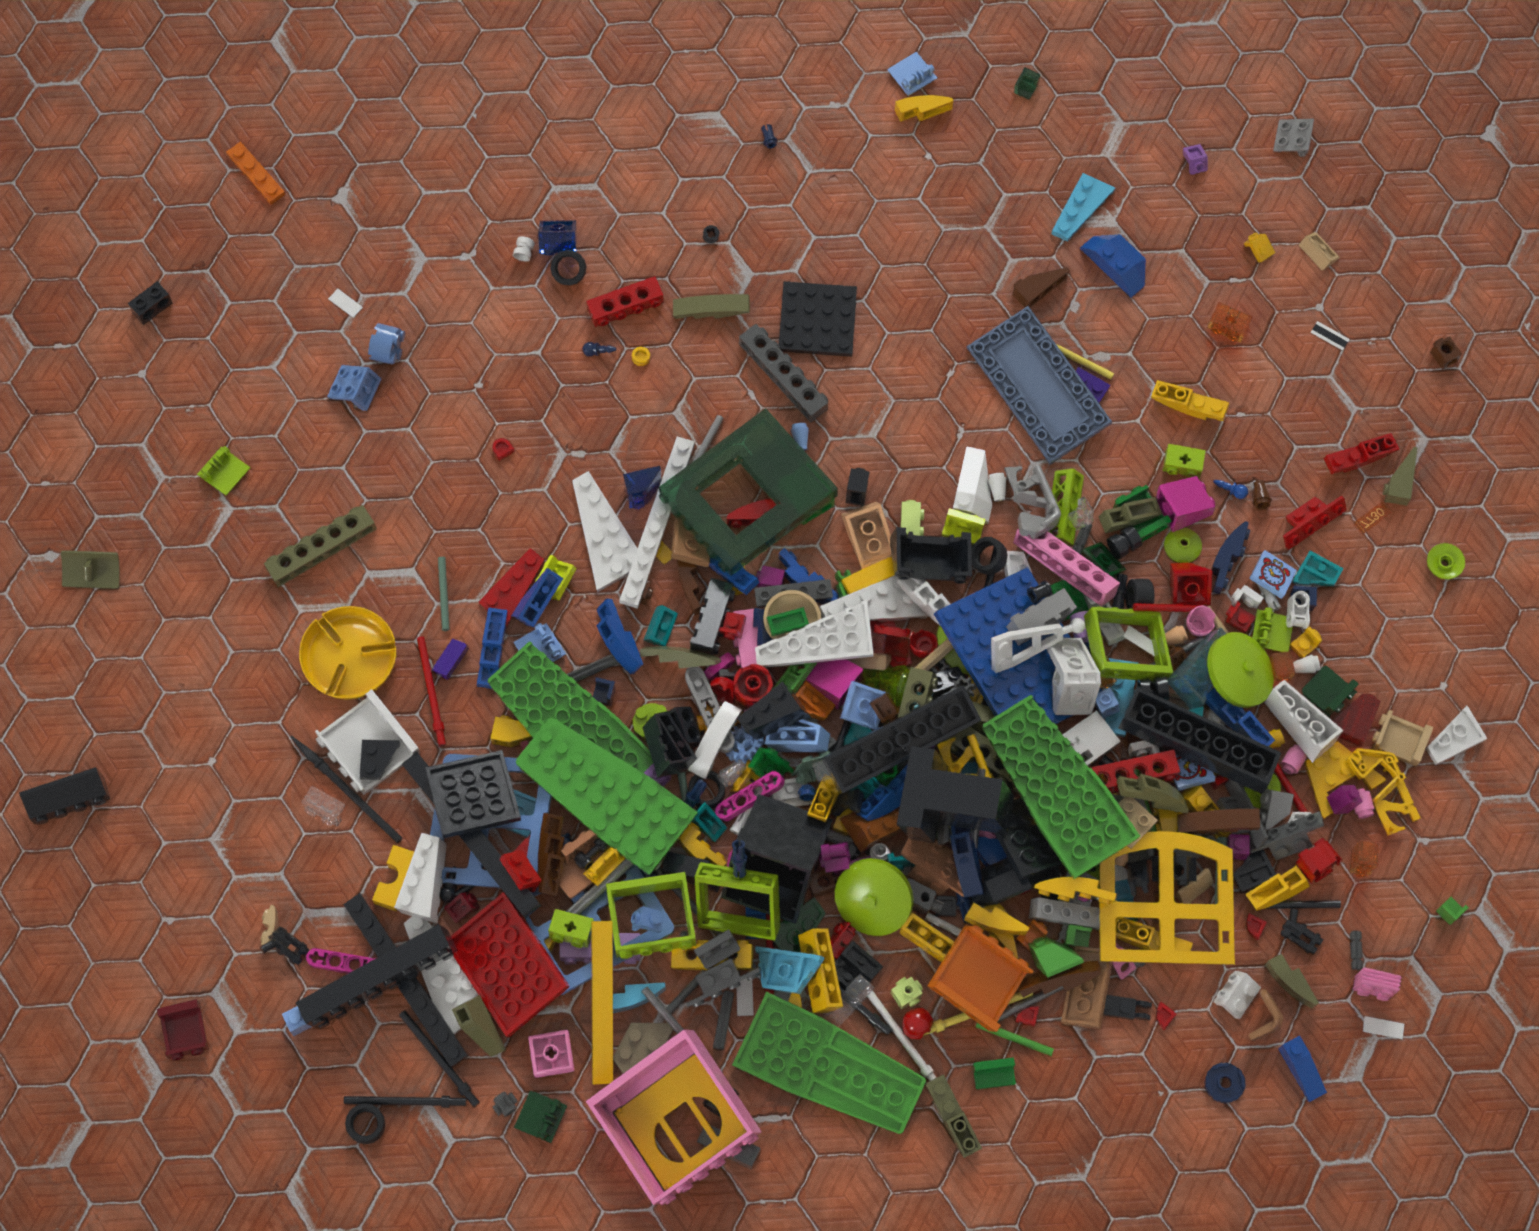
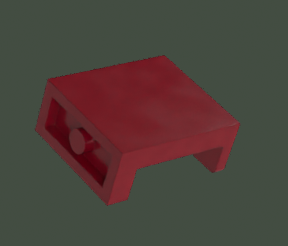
M197 999L157 1009L166 1047L165 1056L168 1059L177 1061L183 1059L184 1055L192 1054V1056L203 1054L205 1050H209L201 1005Z

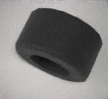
M1129 580L1126 586L1127 596H1125L1128 609H1133L1134 603L1154 604L1155 593L1151 580Z

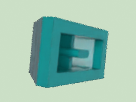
M704 802L697 810L698 815L692 822L700 828L703 834L713 842H716L727 827L707 803Z

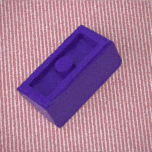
M452 639L432 668V671L448 680L468 651V645Z

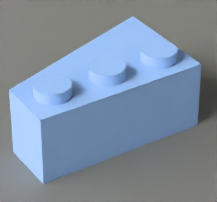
M801 719L794 722V725H786L779 728L777 732L767 735L765 745L775 749L777 752L828 751L830 733L820 725Z

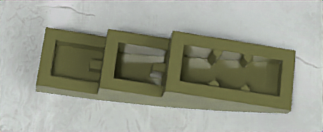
M748 294L704 295L673 299V317L675 319L691 316L695 319L710 316L717 319L750 313V296Z
M653 646L640 649L641 657L659 655L660 663L678 661L679 668L709 666L721 663V658L687 648Z

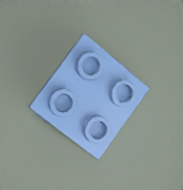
M917 52L887 69L907 96L937 79L933 73L935 70L933 65L926 64Z
M538 623L535 625V630L513 642L518 651L528 642H532V645L547 655V658L552 662L566 655L547 623L544 625Z

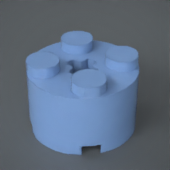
M377 323L374 328L377 332L375 335L372 334L370 338L368 354L372 356L369 359L392 365L396 362V359L400 360L402 349H400V345L404 341L405 331L397 327Z

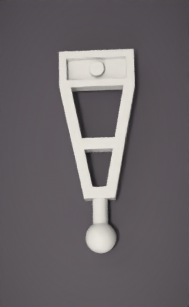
M1075 618L1069 625L1064 627L1058 623L1010 631L992 637V670L998 673L1012 668L1062 641L1064 634L1083 632L1085 622L1081 618ZM1054 633L1052 636L1041 641V635ZM1032 637L1031 647L1012 656V640Z

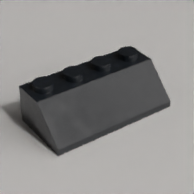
M96 767L19 792L29 819L37 825L45 824L49 819L55 817L63 818L68 815L67 813L73 811H84L91 805H102L106 803V800L110 799L105 778Z

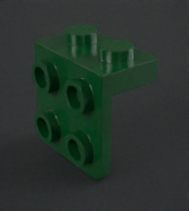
M1323 666L1304 686L1301 692L1330 717L1334 712L1338 714L1345 706L1343 702L1347 698L1351 700L1357 693L1355 689L1359 684L1354 679L1348 684L1328 666Z

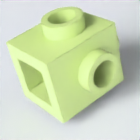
M912 977L900 979L895 983L896 987L891 989L890 994L901 1010L908 1005L913 1007L921 1001L919 998L923 994L921 992L923 990L918 980L914 981Z

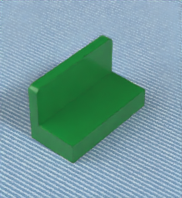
M1014 1057L974 1062L972 1068L975 1088L979 1090L1015 1085Z

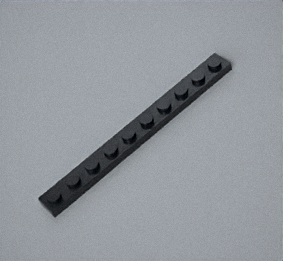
M361 893L343 904L378 957L396 948L391 937ZM418 978L406 979L400 982L399 990L450 1067L453 1068L467 1058L469 1055Z

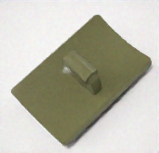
M61 551L63 587L119 589L120 565L117 552Z

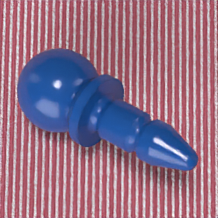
M1223 480L1213 481L1218 487L1230 491L1229 494H1234L1237 499H1244L1248 495V488L1243 484L1237 485L1234 482L1231 485Z

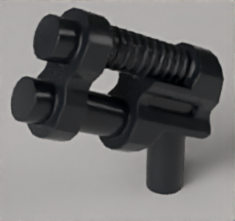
M1290 909L1289 920L1283 924V930H1281L1280 935L1301 947L1307 954L1311 953L1314 955L1318 949L1314 945L1320 946L1324 939L1320 937L1321 934L1318 932L1315 934L1306 928V924L1300 925L1297 923L1298 910ZM1301 934L1311 940L1309 944L1299 938Z
M281 926L268 936L270 941L260 947L264 954L275 947L279 955L289 958L290 963H296L297 965L302 962L301 954L306 955L309 951L307 944L300 942V940L292 936ZM290 944L296 947L294 952L288 948Z

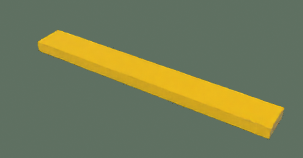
M591 921L592 1084H610L613 1082L612 921Z

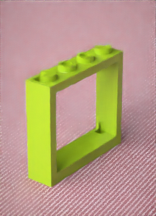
M1098 606L1091 607L1084 615L1091 656L1100 671V678L1127 680L1149 678L1153 681L1155 677L1166 676L1168 679L1173 674L1160 612L1134 611L1133 609L1103 608ZM1099 622L1148 626L1156 665L1107 662Z
M700 862L695 874L698 928L722 932L730 930L733 934L776 940L780 929L778 875L746 870L745 877L739 878L738 872V877L736 878L733 875V867ZM707 884L769 894L770 921L710 911Z
M685 872L606 884L616 958L628 959L633 955L641 954L642 956H647L653 952L661 951L662 953H667L673 949L681 948L682 950L692 948V946H696ZM681 888L688 936L621 946L614 898Z

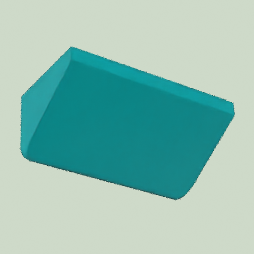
M664 605L657 606L644 641L657 646H666L678 613Z

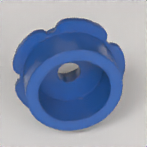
M809 784L803 785L798 790L799 798L802 801H812L817 792Z

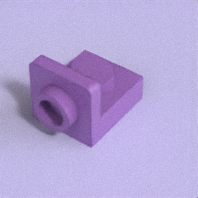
M1200 144L1183 148V155L1189 163L1191 175L1208 170V156Z

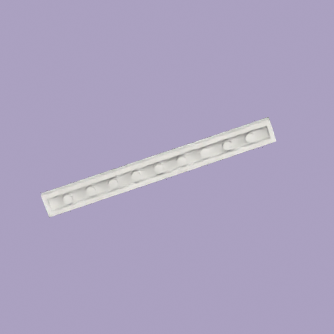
M677 437L622 591L619 600L620 604L637 609L639 607L646 582L648 581L695 446V441Z

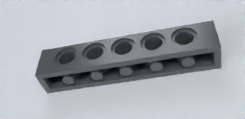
M755 324L739 336V345L810 423L828 410L827 397L816 390L813 381L806 379L802 369L798 366L795 367L790 356L780 350L778 343L768 337V333L763 327L760 328ZM764 344L765 347L759 348L756 345ZM775 357L777 360L771 361L768 358ZM787 370L789 373L782 374L780 371ZM799 383L801 386L794 387L793 384ZM810 396L813 400L808 401L805 397Z

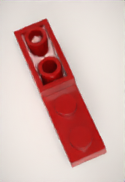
M1392 433L1360 442L1358 446L1328 454L1323 459L1332 475L1342 471L1346 473L1371 464L1398 451L1400 448Z
M784 498L764 499L742 506L727 515V526L732 528H740L742 526L759 528L765 526V519L777 521L780 518H787L788 520L795 521L799 519V515L793 505H784Z

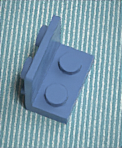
M342 365L331 386L328 398L351 401L359 409L367 411L381 378L369 367Z

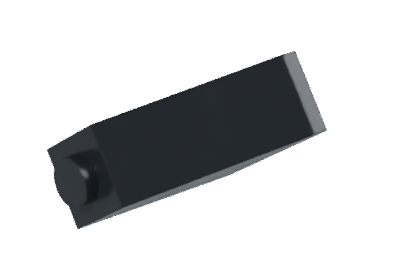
M668 852L663 860L661 870L666 874L685 872L687 883L695 885V874L700 862L712 863L708 860ZM707 884L708 890L718 893L720 886Z

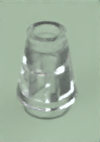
M738 760L721 769L717 778L725 787L732 786L744 772L746 765L741 760Z

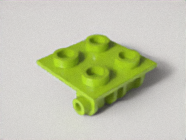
M221 446L197 475L227 496L248 472L250 467L231 454L226 446Z
M1268 607L1265 610L1257 609L1252 638L1265 649L1288 654L1293 626L1291 628L1286 626L1287 616L1272 612V608Z

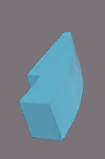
M665 982L625 985V993L613 994V1013L627 1011L646 1004L649 1000L641 991L648 987L657 997L666 990Z

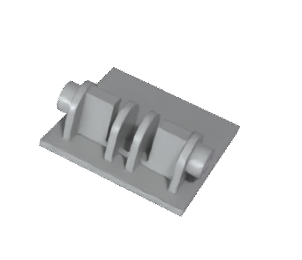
M1314 119L1279 120L1273 151H1297L1299 156L1304 157L1309 151Z

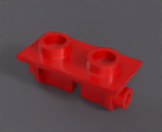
M842 921L833 929L834 933L830 937L835 960L838 959L845 949L840 945V942L848 945L855 936L854 932L856 929L850 925V922Z

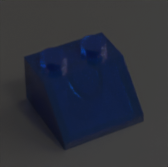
M540 221L538 231L539 253L550 256L566 250L576 251L577 221Z
M660 466L623 474L624 489L629 508L640 509L650 502L661 483Z

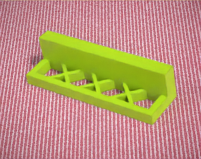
M1074 468L1055 471L1052 493L1061 510V517L1056 526L1058 527V533L1055 537L1068 546L1074 545L1084 475ZM1066 475V480L1060 485L1061 476ZM1063 492V498L1058 502L1057 497ZM1056 527L1052 528V529L1049 530L1048 532H1050V533L1052 534V531H1053Z

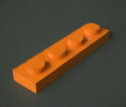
M241 141L226 151L227 156L270 205L286 195L285 191Z

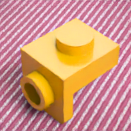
M1254 233L1244 242L1245 247L1251 248L1257 262H1263L1275 253L1266 234Z

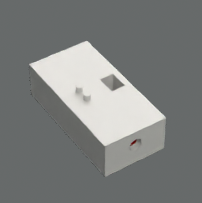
M1095 711L1063 734L1070 741V745L1077 753L1079 752L1084 758L1083 761L1087 766L1093 764L1121 742L1098 711Z

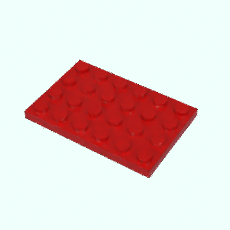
M504 892L451 936L458 949L454 953L455 960L478 995L481 996L482 1001L506 1037L512 1036L570 987L520 911Z

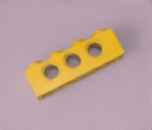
M911 913L899 933L941 963L954 943L953 940L914 913Z
M828 928L811 929L798 935L801 953L825 957L807 984L813 1013H829L843 1007Z
M697 940L696 946H692V948L682 950L681 948L673 949L671 968L673 970H708L705 969L698 956L694 960L688 959L689 951L695 950L707 943L708 940ZM738 940L737 943L740 951L737 952L738 955L733 961L738 970H752L753 945L749 944V941Z

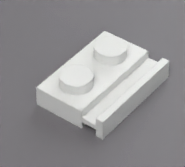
M796 778L786 779L783 788L770 796L772 799L795 807L812 804V801H802L799 798L798 790L803 785L797 784Z

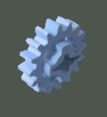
M735 726V731L732 732L735 740L734 748L725 754L730 761L734 760L736 764L741 760L743 764H746L748 759L750 761L753 759L759 747L763 748L762 745L765 744L763 738L754 739L745 731L743 726L739 729Z

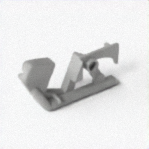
M1022 466L1005 467L1006 479L1009 480L1014 491L1013 501L1045 508V517L1025 512L1019 514L1018 526L1020 535H1030L1032 539H1035L1056 527L1061 517V511L1041 466H1035L1033 469L1034 475L1026 481H1017L1016 475L1018 471L1022 470ZM1034 485H1039L1045 498L1038 497L1035 491L1027 490Z

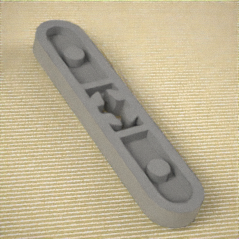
M689 667L685 672V681L708 729L720 706L704 671L700 667ZM706 702L713 708L714 717H712L709 711H705ZM731 730L720 749L722 753H728L734 748L735 740Z

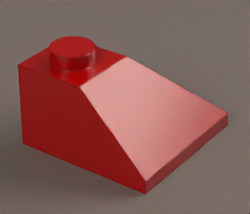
M1189 562L1170 563L1172 604L1211 606L1212 570Z

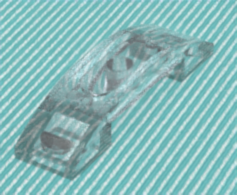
M859 974L841 995L843 1007L829 1013H824L821 1018L840 1027L875 987Z

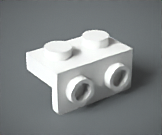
M1234 971L1229 976L1224 987L1218 992L1214 1003L1223 1006L1234 1018L1240 1019L1261 987L1247 973Z

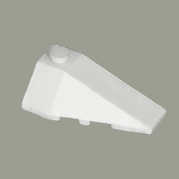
M966 447L953 510L977 515L980 518L986 519L985 523L988 524L992 500L988 483L989 477L985 450Z

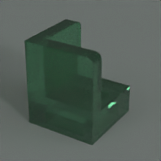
M1024 67L1015 83L1014 93L1030 100L1039 84L1041 74Z

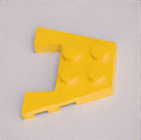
M1338 741L1313 763L1310 759L1304 762L1310 784L1314 790L1316 804H1318L1323 819L1333 814L1326 798L1329 796L1327 793L1356 776L1346 762V759L1352 752ZM1374 769L1362 779L1370 791L1386 781Z

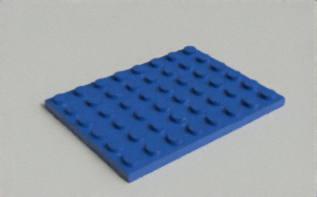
M1028 567L934 613V616L995 717L1029 695L1033 696L1034 701L1040 708L1044 709L1047 717L1056 725L1074 716L1055 715L1053 711L1052 679L1056 667L1047 649L1012 668L998 673L992 670L991 638L1009 632L1006 626L1011 622L1010 618L1017 613L1023 614L1028 607L1036 606L1044 599L1041 598L1034 604L1027 596V589L1029 587L1038 586ZM1054 633L1041 635V641L1052 636ZM1068 633L1063 635V638H1071ZM1032 639L1019 646L1015 640H1012V656L1031 647Z

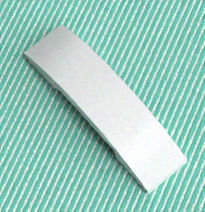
M726 701L722 704L695 753L697 759L689 767L688 771L704 779L707 778L726 737L742 712L741 709Z

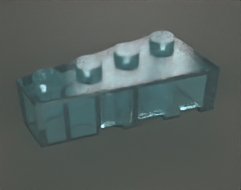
M1222 628L1210 632L1167 679L1168 684L1190 709L1204 705L1206 695L1212 689L1213 684L1208 672L1207 658L1213 642L1226 634Z

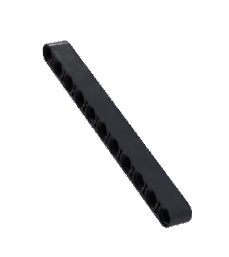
M416 752L405 760L402 765L434 804L425 767L429 766L419 753ZM481 830L459 835L525 919L541 907L528 888L519 890L501 863V855Z

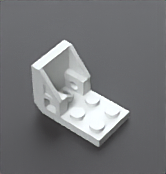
M1063 638L1062 641L1047 648L1056 667L1052 679L1053 711L1055 715H1091L1101 685L1100 671L1082 638Z

